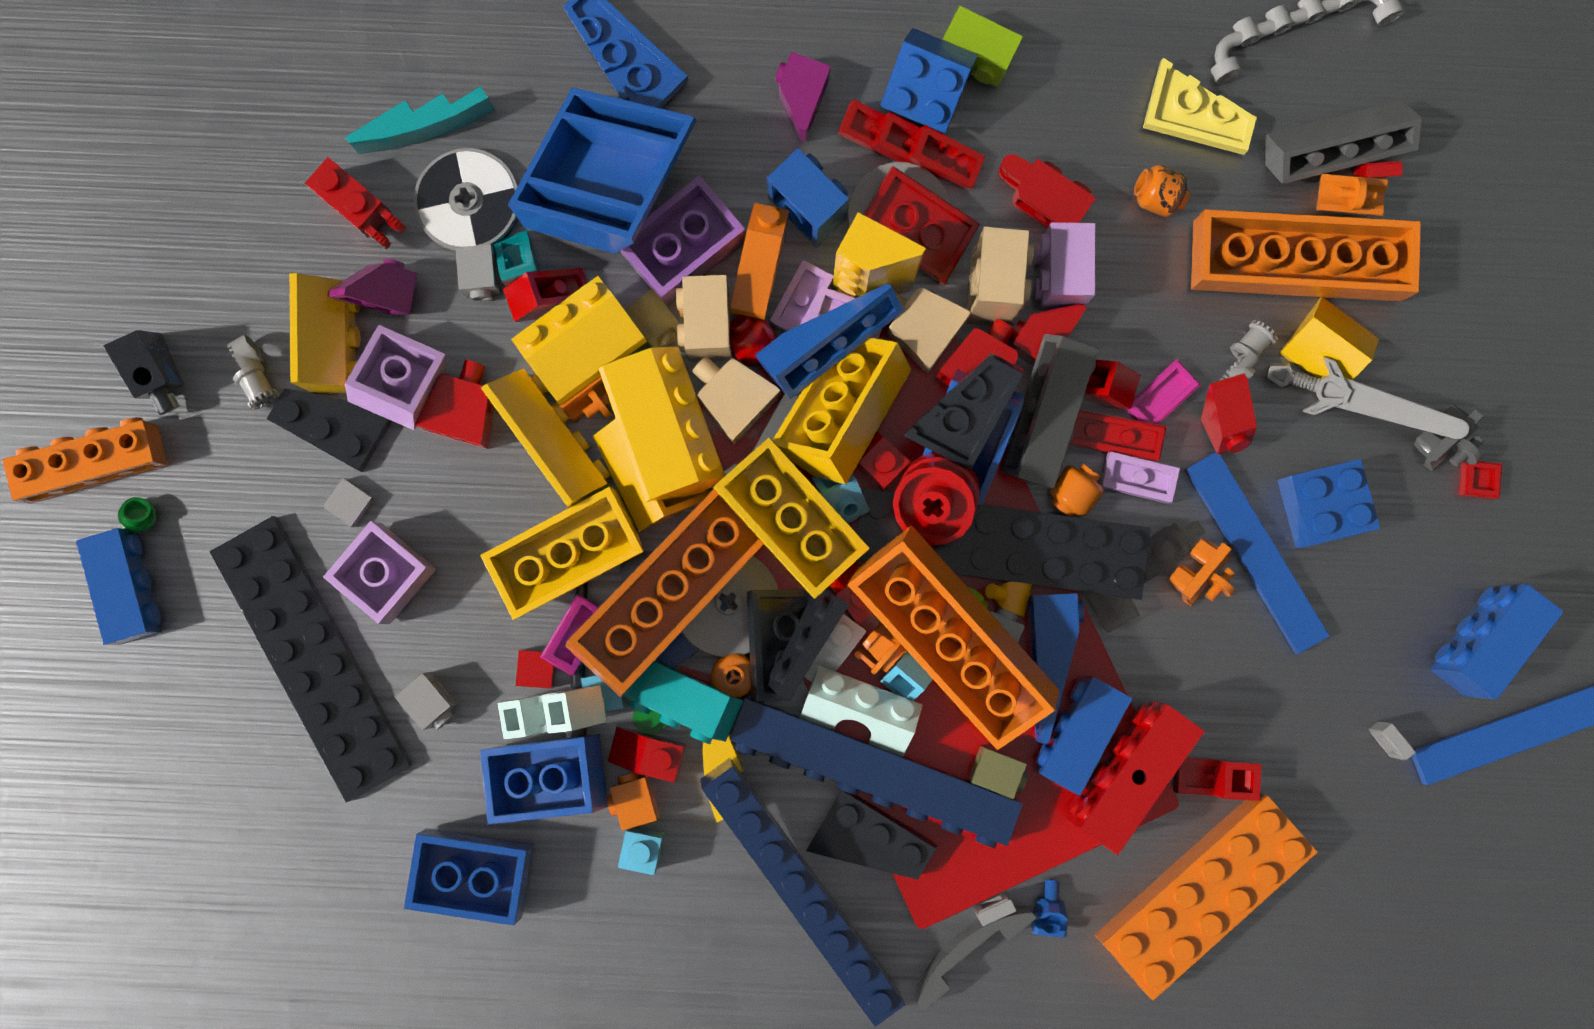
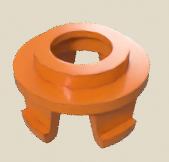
M881 623L862 643L872 655L863 649H858L854 656L858 660L861 658L872 668L870 672L875 675L880 668L887 673L906 649Z

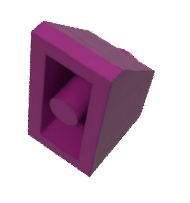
M791 52L787 63H780L775 82L779 83V97L799 140L806 142L830 81L831 66Z
M383 259V263L368 265L329 289L328 297L391 316L410 314L417 272L404 269L405 264L403 262Z

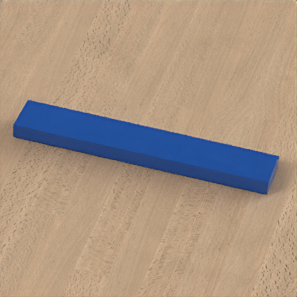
M1214 452L1184 469L1293 652L1300 654L1329 637L1328 632L1221 455H1217Z
M1594 684L1413 748L1416 753L1412 755V759L1421 783L1423 785H1430L1594 726Z

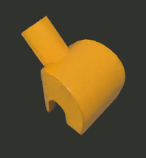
M1007 582L1001 586L989 584L985 589V594L988 598L994 599L999 608L1024 618L1032 584Z

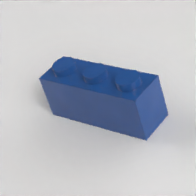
M115 528L76 540L103 645H121L160 633L161 613L158 606L152 600L150 593L152 580L149 572L143 567L140 556L143 548L139 537L134 532Z
M1086 676L1084 681L1079 679L1075 683L1069 696L1073 700L1066 713L1062 711L1058 715L1053 726V731L1056 732L1049 745L1046 743L1042 745L1035 758V763L1038 764L1036 772L1079 796L1083 792L1132 700L1131 697L1093 676Z

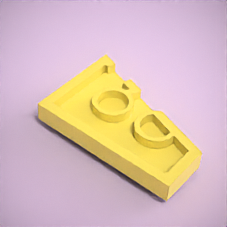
M1162 58L1158 67L1143 128L1244 155L1249 149L1257 117L1224 96H1216L1199 85L1201 81L1191 75L1185 76L1172 67L1173 63Z

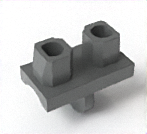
M1451 405L1444 413L1466 421L1470 427L1467 436L1462 439L1449 437L1443 439L1438 434L1423 431L1414 443L1415 447L1426 457L1424 466L1431 472L1453 452H1455V455L1449 461L1455 467H1458L1463 461L1470 465H1475L1482 459V455L1477 448L1483 444V440L1477 435L1470 441L1467 439L1478 429L1477 423L1483 419L1484 415L1476 409L1468 414L1457 406Z

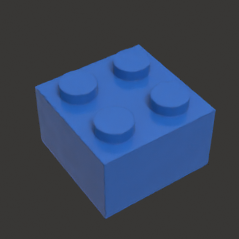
M912 28L903 41L880 107L946 133L978 54Z
M797 148L767 177L768 199L776 207L788 209V219L817 248L847 219L848 191L837 179L834 178L831 181L822 172L823 166L811 153L805 155Z
M1361 459L1277 480L1295 548L1313 546L1380 529Z

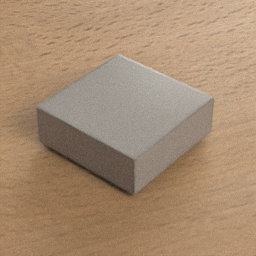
M342 478L322 507L348 526L355 528L375 498L349 480Z
M1378 721L1369 728L1371 735L1389 757L1407 760L1416 753L1393 723Z
M1004 892L975 905L973 908L982 926L1016 912L1010 897Z

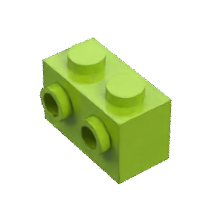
M959 5L942 40L978 54L971 75L981 83L991 84L998 88L1023 36Z

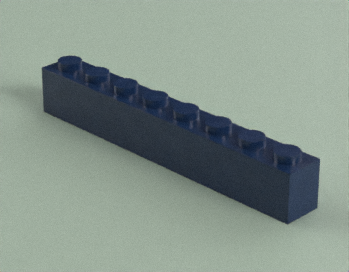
M746 697L730 737L731 741L736 742L735 749L751 756H755L757 751L770 755L769 762L785 769H789L791 764L805 769L803 775L819 782H824L825 777L839 782L837 788L857 796L860 790L873 795V802L892 809L894 803L908 808L907 815L927 822L930 816L942 821L941 828L958 835L962 834L963 829L977 834L975 841L992 848H996L997 843L1008 846L1023 805L1017 799H1011L912 759L874 747L849 735L816 725L786 711L762 702H752V699Z
M728 758L700 779L702 791L875 1027L905 1006L897 986L733 760Z

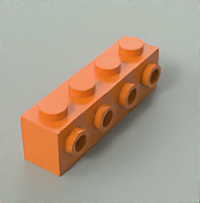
M141 417L128 418L120 421L121 426L112 429H108V427L92 428L85 431L86 436L80 438L61 437L51 440V446L40 449L37 446H30L16 450L15 456L2 459L12 501L31 504L168 466L158 425L144 421Z

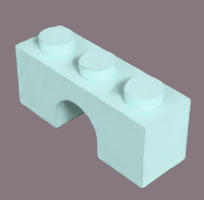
M819 666L799 718L834 731L837 723L842 720L858 721L867 726L871 732L869 745L903 757L915 734L923 705Z
M600 685L529 696L498 703L504 739L526 737L544 732L550 734L572 731L607 722L605 703L602 698Z

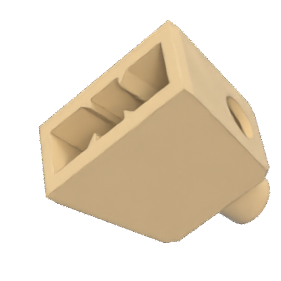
M918 287L909 300L894 291L904 311L893 320L887 333L928 374L967 321L971 312L922 287Z
M706 356L692 371L706 384L697 394L700 402L734 445L781 396L780 389L733 358L720 369Z

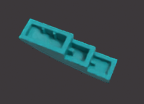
M481 86L452 104L449 103L444 93L414 111L407 101L404 100L345 138L358 154L394 150L429 141L460 129L495 109Z

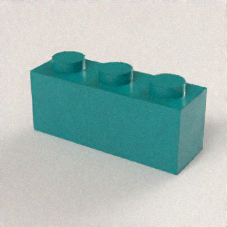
M657 660L622 695L631 700L629 704L631 708L648 715L653 710L661 714L660 722L676 729H680L682 724L692 729L691 737L707 744H711L712 739L726 742L743 703V700Z

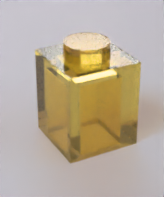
M653 288L624 309L651 348L658 347L659 345L660 347H667L677 339L678 335L676 332L679 322Z

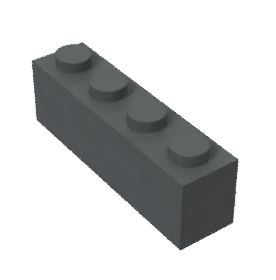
M1398 100L1266 133L1265 165L1282 184L1416 151L1419 150L1422 117L1403 100Z
M1044 334L1026 389L1023 406L1016 421L1002 465V473L1055 488L1056 481L1063 470L1062 462L1067 447L1073 439V428L1078 412L1085 401L1084 393L1090 375L1095 370L1098 348L1064 336Z

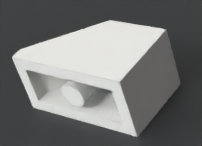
M843 614L804 677L813 682L819 666L836 671L866 631Z

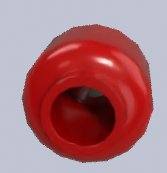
M738 315L729 325L730 349L743 365L762 366L755 355L778 337L766 319Z

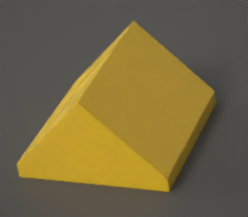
M1321 297L1279 354L1309 376L1316 377V379L1329 374L1323 356L1335 359L1343 376L1353 380L1373 360L1379 338Z

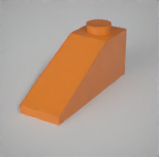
M754 202L729 312L765 320L786 238L788 209Z

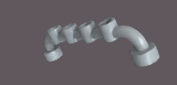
M1300 0L1297 4L1299 9L1288 13L1285 5H1279L1266 13L1267 21L1256 24L1253 17L1250 16L1235 23L1233 26L1235 32L1222 38L1216 46L1214 55L1216 65L1212 67L1211 73L1216 84L1228 83L1243 72L1238 58L1235 56L1229 57V51L1239 45L1242 47L1249 46L1270 34L1280 35L1293 26L1304 22L1306 24L1316 22L1324 15L1334 11H1347L1362 1H1372L1377 5L1372 14L1379 27L1387 26L1397 21L1406 11L1400 0Z

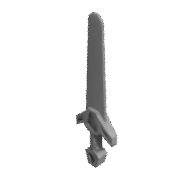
M1323 356L1329 374L1317 379L1316 377L1313 378V376H1306V374L1302 375L1301 372L1299 374L1298 371L1295 373L1288 363H1271L1267 372V378L1281 387L1292 383V385L1296 384L1295 386L1299 385L1300 388L1303 386L1305 389L1306 387L1307 390L1310 388V391L1313 389L1319 400L1302 409L1303 412L1312 415L1332 407H1337L1453 439H1462L1469 433L1470 427L1463 419L1345 378L1336 360Z

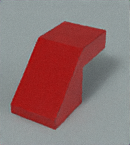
M1187 757L1174 775L1173 791L1178 794L1210 795L1223 799L1260 801L1261 764L1215 758Z

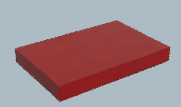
M894 166L890 167L862 214L925 247L919 271L941 285L947 282L980 226L979 222Z

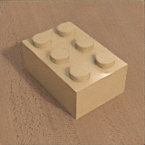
M983 228L971 254L967 310L971 314L965 324L992 326L996 319L1010 324L1014 317H1018L1019 310H1023L1024 303L1029 302L1031 279H1025L1027 266H1031L1033 262L1034 243H1028V230Z

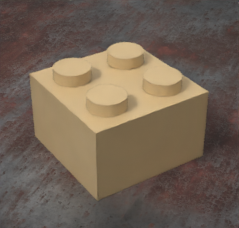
M727 276L682 277L683 288H676L677 310H679L680 318L684 317V324H677L678 345L681 346V352L687 353L690 362H700L706 356L711 361H729L732 358V351L729 344V325L731 319L729 312L730 291Z

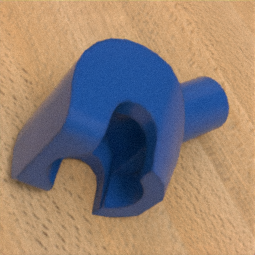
M1045 880L1044 899L1036 900L1032 912L1036 917L1031 922L1032 932L1035 935L1067 937L1068 917L1064 901L1059 900L1060 881Z

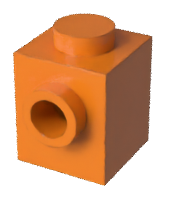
M635 772L618 776V783L609 788L611 794L607 795V803L611 816L617 815L621 831L657 821L660 814L649 776L639 777V774Z

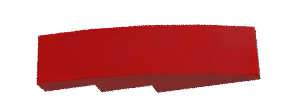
M855 99L850 102L837 133L896 162L918 165L928 170L936 178L968 189L973 188L986 157L927 125L920 128L891 112L884 115Z

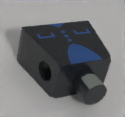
M135 330L103 345L135 399H151L159 415L169 413L180 407L172 389L181 386L183 380L161 333Z

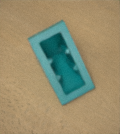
M527 230L502 238L494 244L499 276L505 286L511 284L525 272L541 271Z

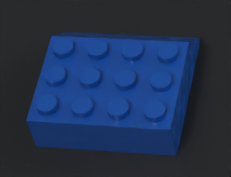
M572 87L510 199L508 206L526 229L615 254L634 243L697 121L694 116Z

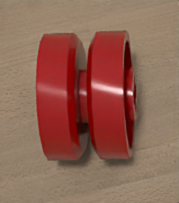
M936 452L924 454L909 465L896 488L893 500L896 521L903 531L912 525L924 540L933 546L949 544L962 537L973 522L981 491L977 475L973 469L968 470Z

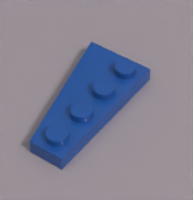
M569 0L563 6L567 16L620 99L662 108L689 81L688 76L609 1Z

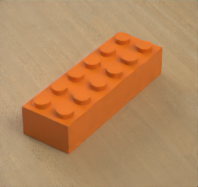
M1205 209L1193 221L1191 290L1402 302L1419 292L1421 221Z
M713 489L567 640L566 647L612 691L621 697L764 543L718 492Z
M912 525L857 568L848 586L997 750L1055 711L1060 690Z
M1260 793V801L1244 800L1094 935L1141 990L1154 1001L1318 852L1271 798Z

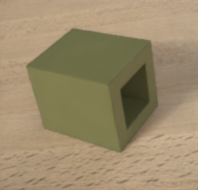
M980 745L968 780L973 784L1014 799L1016 792L1021 793L1026 785L1028 772L1024 770L1027 764Z

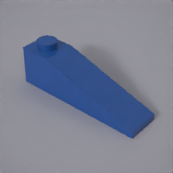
M887 283L784 332L755 356L773 382L791 399L896 318L904 309L892 286Z
M1077 594L1032 595L1029 597L1031 659L1060 690L1055 711L1035 724V738L1039 743H1049L1079 634V623L1084 622V605L1082 601H1078Z

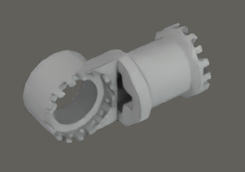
M1257 320L1252 321L1249 324L1250 330L1240 342H1235L1231 345L1230 350L1237 358V361L1234 362V365L1230 366V370L1226 371L1228 375L1224 373L1223 377L1227 379L1245 373L1249 381L1256 372L1255 367L1259 363L1258 358L1269 345H1274L1279 338L1274 333L1275 331L1273 329L1268 330L1269 326L1265 328V323Z
M244 334L228 343L227 347L230 353L234 351L231 354L232 357L236 358L235 361L241 367V370L233 376V380L237 385H241L246 393L250 409L264 408V403L270 405V402H275L280 394L277 389L271 388L264 376L265 369L261 364L264 359L253 340L247 334Z

